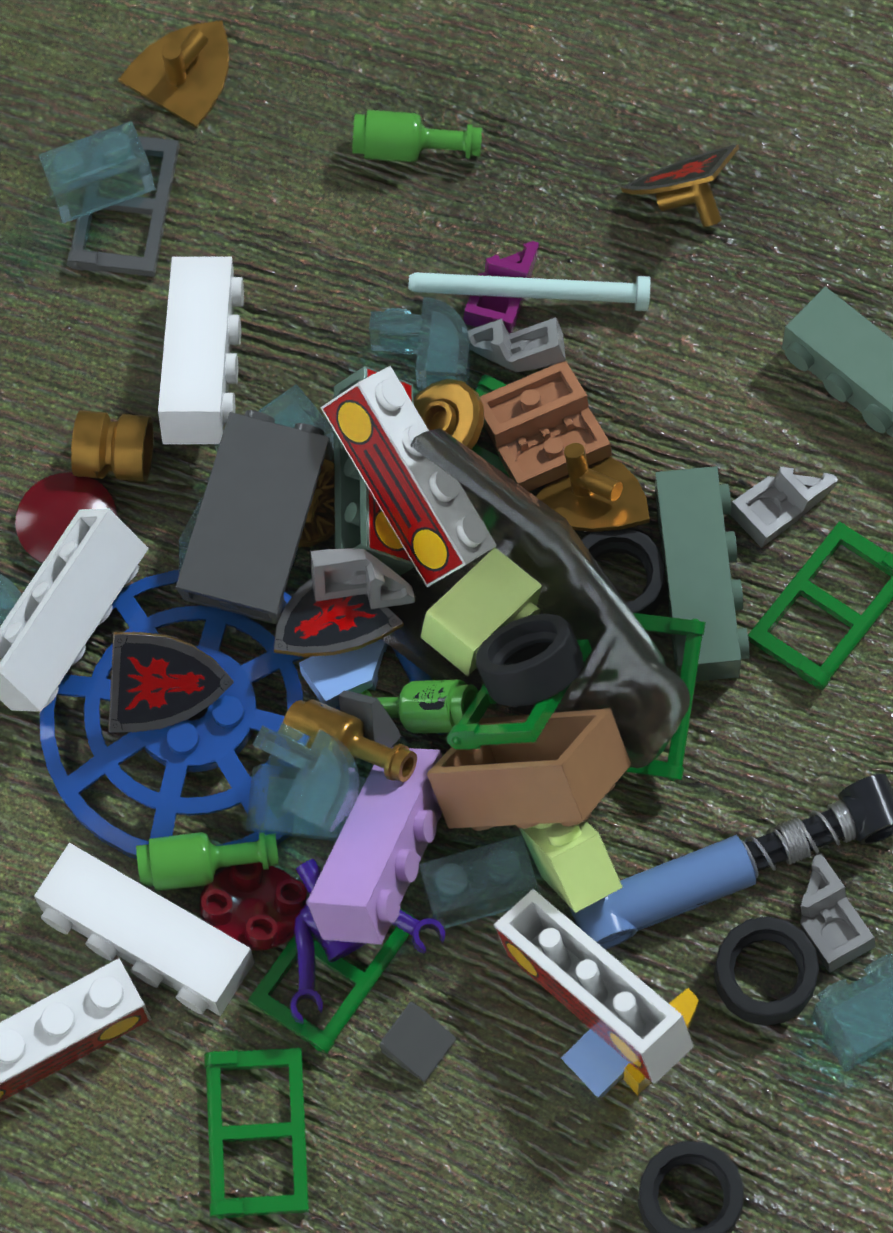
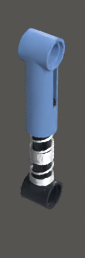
M881 773L863 778L843 789L838 795L839 801L829 804L825 812L820 813L813 810L810 817L801 821L795 817L787 822L780 823V825L777 824L775 829L772 827L768 828L766 835L759 838L747 836L745 842L735 835L620 880L623 888L576 913L570 908L577 926L606 950L630 939L639 930L755 885L759 871L769 867L775 871V865L785 861L790 865L796 861H802L803 858H809L813 850L818 854V848L835 841L837 845H840V839L846 843L853 839L859 841L860 845L880 842L893 836L892 786L886 774Z

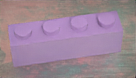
M409 748V750L416 753L417 764L412 776L405 782L387 779L384 775V768L373 765L307 900V905L322 940L382 944L391 923L397 920L400 912V903L410 882H413L417 877L419 862L428 843H431L435 838L437 823L442 815L441 808L427 776L430 769L442 758L440 750Z

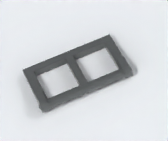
M106 130L93 131L91 150L67 266L76 270L107 271L155 277L180 147L178 140L122 134V132ZM105 151L163 157L155 199L97 192ZM93 208L152 215L144 257L85 250Z

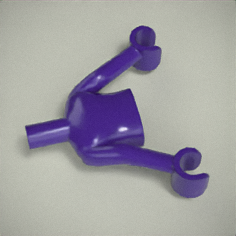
M314 858L296 868L298 875L310 894L322 872ZM307 904L295 919L294 927L298 952L299 990L291 999V1014L295 1021L304 1024V1020L296 1008L300 1000L305 998L313 1000L321 1013L323 1012L322 998L315 991V948L313 937L322 946L329 963L335 962L367 944L322 940ZM400 910L397 920L391 923L413 936V945L420 953L426 954L427 952L425 945L419 938V933L424 929L434 930L438 934L442 943L445 941L444 926L435 919L426 918L419 921Z

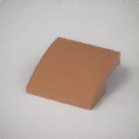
M566 361L554 364L480 396L484 406L483 425L519 495L569 475L564 449L571 443H580L584 446L588 466L612 456L611 443L589 409L587 394Z

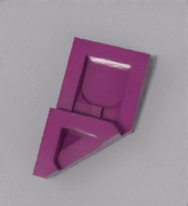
M534 241L525 243L523 251L500 259L498 255L486 258L485 272L478 275L531 278L538 255L539 243ZM470 295L464 310L463 323L479 327L502 319L510 334L515 327L524 298Z

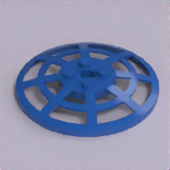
M173 570L146 577L122 588L112 603V610L116 608L128 625L129 629L124 632L159 634L156 629L184 621H206L199 645L195 647L213 658L234 681L213 704L208 706L206 714L198 720H184L162 729L129 732L107 747L100 725L101 700L110 701L111 680L107 678L112 670L113 643L102 655L91 677L66 674L58 685L57 695L85 698V731L94 757L68 775L61 762L55 738L54 707L56 697L40 712V741L48 772L61 799L76 819L100 841L134 859H137L136 846L149 844V841L133 837L108 823L88 806L80 793L104 775L127 797L156 810L150 838L173 836L177 815L212 814L242 804L257 831L242 839L216 846L258 841L260 832H265V835L275 833L277 845H279L303 827L323 805L342 770V767L324 761L322 768L305 794L289 811L275 819L260 792L269 786L281 773L295 749L291 746L290 741L286 740L282 735V723L285 716L257 709V700L252 684L279 670L287 691V708L289 709L294 702L303 700L300 679L293 663L305 657L274 653V635L250 618L225 610L201 605L185 606L157 612L147 617L134 597L151 589L177 583L181 570ZM284 592L283 597L286 603H288L292 596ZM230 626L252 637L267 652L240 666L237 661L219 650L226 627ZM340 705L336 706L335 709L340 710ZM253 731L281 737L269 760L250 777L237 755L246 746ZM144 749L153 759L166 766L160 793L136 782L119 765ZM219 767L231 786V789L210 796L181 797L187 772H202Z

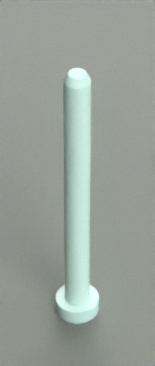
M415 272L409 275L408 289L417 293L635 303V311H648L650 276H637L636 283Z

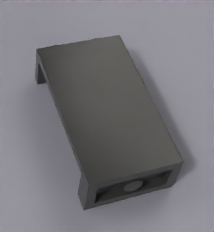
M247 410L245 415L229 413L176 584V588L183 600L278 624L287 604L283 595L324 459L332 461L334 455L330 438L324 436L325 432L322 429L306 423H296L294 428L276 424L272 416L254 410Z

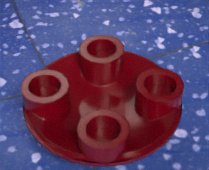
M68 472L48 476L34 484L19 503L15 518L18 539L25 551L43 564L79 510L110 508L118 517L114 500L108 490L91 477L74 476L73 473Z
M261 862L229 866L216 873L211 884L205 885L200 898V914L204 922L251 948V951L272 949L286 943L295 936V919L307 904V892L303 883L295 880L288 873L277 867L269 866V869L264 870Z

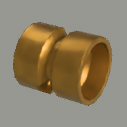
M79 410L74 423L71 445L73 475L104 478L108 471H113L118 480L146 482L149 477L153 456L154 428L152 417L122 414L116 422L111 421L106 412Z

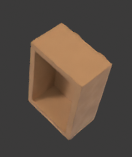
M611 709L553 713L536 742L482 745L480 749L457 750L451 747L430 769L427 776L449 829L472 828L475 831H483L494 826L516 825L517 828L525 829L538 824L548 823L574 826L586 821L591 816L593 809L608 792L614 789L616 782L629 768L631 762ZM529 715L481 718L478 724L523 723Z

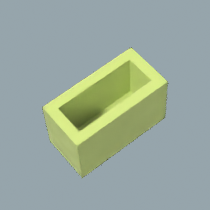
M494 547L426 612L420 638L466 676H469L477 668L476 653L481 644L492 633L512 621L540 613L537 603L542 585Z
M587 821L574 826L548 823L520 829L541 877L575 913L623 888L599 833Z

